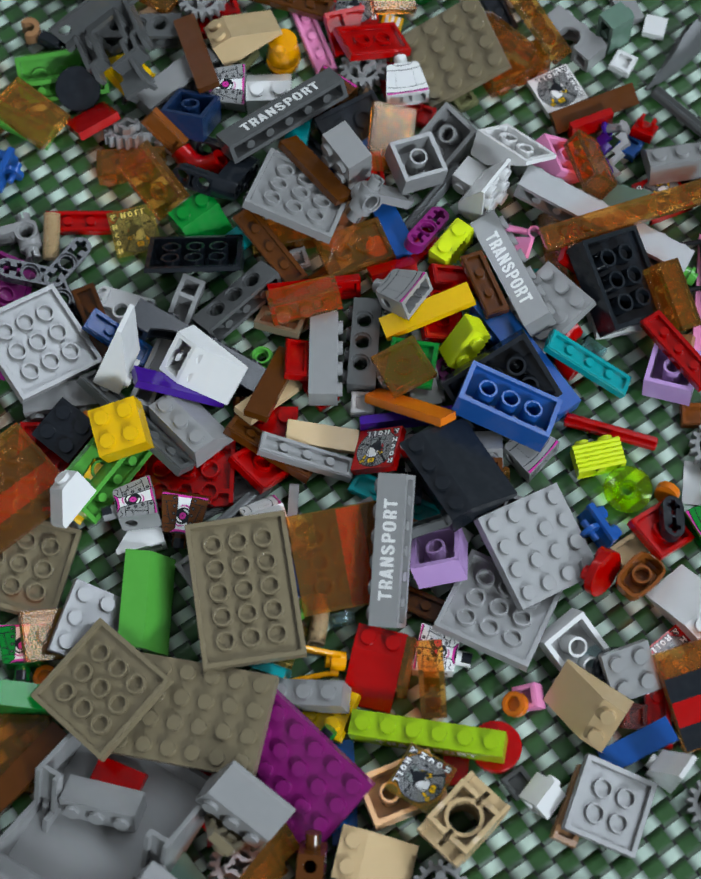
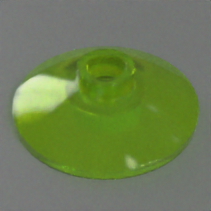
M621 466L612 470L607 475L604 481L603 492L607 502L614 509L625 513H633L642 510L648 505L653 494V486L648 475L641 469L633 466ZM623 490H630L631 495L623 494Z

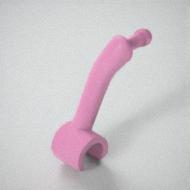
M508 224L509 228L506 229L507 232L512 231V233L532 237L534 242L535 238L530 233L536 232L541 236V229L535 225L523 228Z

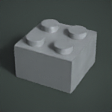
M346 121L341 122L322 134L321 159L328 168H332L335 172L334 175L342 184L344 183L351 189L358 182L364 181L371 176L372 154Z
M431 131L389 142L384 157L401 195L443 184L448 168Z

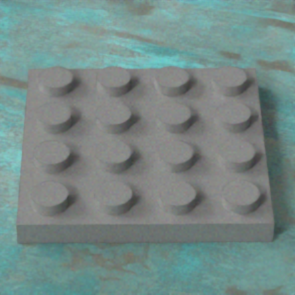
M270 148L244 200L242 208L329 244L347 202L335 206L283 152Z
M54 284L0 307V372L21 404L101 365L103 358L85 331L81 329L80 323Z
M557 482L474 520L518 612L583 581L580 578L582 569L586 565L590 566L594 560V556L585 538H582L580 535L581 530Z
M471 549L468 555V580L454 583L432 630L526 672L563 591L518 612L492 557Z

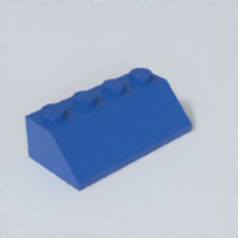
M473 360L451 410L456 411V415L540 452L550 437L563 400Z

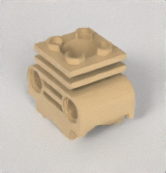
M471 770L431 811L424 822L417 828V832L457 869L493 833L508 814L511 806L499 798ZM458 811L468 812L476 819L477 828L469 833H459L452 828L448 818Z

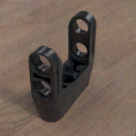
M209 136L204 142L199 141L196 144L197 153L203 156H207L215 150H221L218 140ZM201 144L209 145L211 152L204 151ZM253 155L248 156L237 164L230 160L219 174L189 163H180L172 170L171 177L177 185L209 197L236 200L256 176L260 160ZM178 170L185 171L187 173L188 178H182L179 175ZM199 178H205L209 186L202 185Z

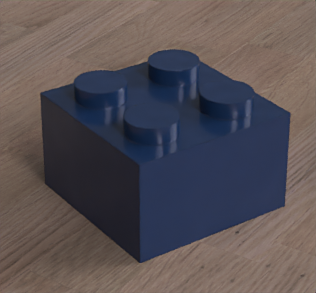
M181 88L173 94L160 110L188 139L195 142H204L222 120L220 96L208 93L200 94L197 91Z

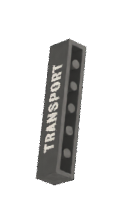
M328 67L215 134L222 153L234 164H237L347 98L348 93L344 79Z

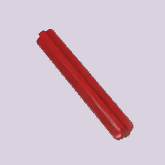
M567 413L564 418V426L599 436L607 434L612 435V437L619 436L621 442L652 451L656 449L658 444L657 437L576 414Z

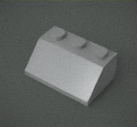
M701 141L640 150L649 186L701 178Z
M163 395L148 406L151 422L195 461L196 468L234 441L223 434L225 428L199 402L171 395Z
M235 760L221 768L218 772L210 775L195 799L207 813L213 814L222 821L227 829L236 832L243 838L246 844L255 848L269 842L296 810Z

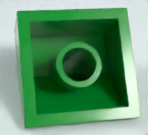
M198 192L168 212L170 226L178 236L226 235L233 229L219 203L213 197Z

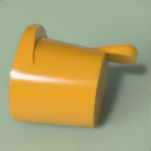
M284 28L281 29L282 35L268 43L267 66L274 74H292L297 70L301 61L296 35L291 30Z

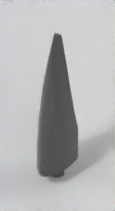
M701 16L688 24L677 37L661 68L645 87L646 91L676 74L701 52Z

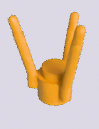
M306 645L307 653L325 656L324 667L329 668V671L291 679L314 680L329 676L338 677L339 671L345 672L347 653L346 651H335Z

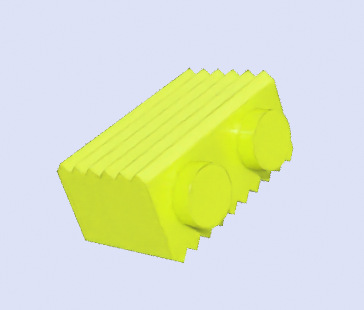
M456 218L429 249L428 262L430 264H456V261L467 251L470 244H473V227Z
M465 313L441 345L439 351L442 357H444L443 359L447 366L457 369L474 357H477V354L484 348L485 343L488 342V339H491V336L480 318Z
M607 434L600 436L597 441L588 442L587 439L579 440L570 449L571 460L578 480L614 471H622L627 463L619 436L612 437V435Z

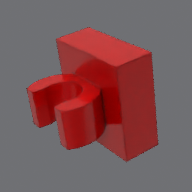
M643 113L631 128L629 136L650 144L657 134L659 126L656 125V118L651 123L645 121L646 114Z

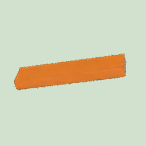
M378 388L365 394V403L438 427H442L456 419V411L383 388Z

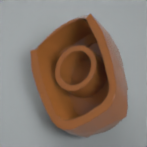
M639 552L619 572L616 579V589L629 601H636L656 587L664 577L666 569L663 562L650 553Z

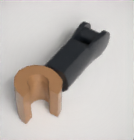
M27 17L21 21L26 44L34 45L38 43L51 51L62 50V46L67 49L65 43L46 30L41 31L40 24L35 18Z

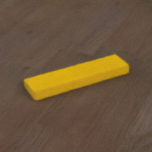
M464 282L426 298L409 320L394 313L387 314L378 319L387 341H390L392 336L399 337L470 308L476 305L468 283Z

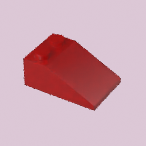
M363 623L358 624L345 683L352 688L351 691L361 696L357 707L390 714L408 644V634L368 626Z

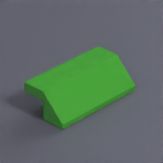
M78 48L71 53L67 49L15 56L14 60L18 75L17 85L21 105L58 101L55 86L61 72L71 66H85ZM108 79L104 86L101 85L100 94L110 93Z
M93 436L66 469L78 471L84 476L91 465L90 470L93 478L91 480L85 479L96 492L78 514L92 524H96L103 516L101 507L112 505L114 502L112 491L128 484L153 453L146 450L107 463L99 457ZM100 462L103 466L95 475L94 466Z
M126 549L118 633L137 650H142L143 653L168 657L175 578L174 564H176V560L150 550Z

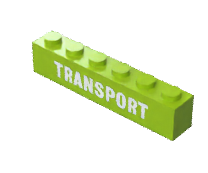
M352 709L348 730L350 739L355 742L408 750L411 746H415L418 751L429 748L430 752L434 754L500 764L505 762L508 742L506 731Z

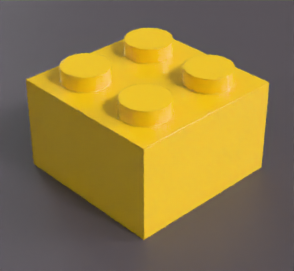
M134 395L87 411L99 457L107 463L154 448L142 402Z

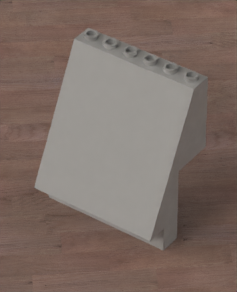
M69 732L35 768L34 800L0 836V879H137L141 871L152 860L164 865L170 873L183 851H187L205 822L204 816L207 812L195 799L209 778V775L207 776L195 769L111 753L108 756L109 759L148 775L142 789L145 792L146 810L136 833L119 831L105 825H94L89 821L81 819H70L61 815L59 804L60 795L70 774L90 778L99 759Z

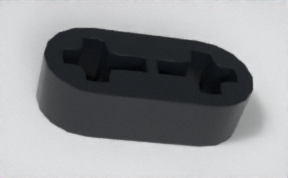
M668 496L658 508L659 532L666 541L676 542L685 532L684 506L677 497Z

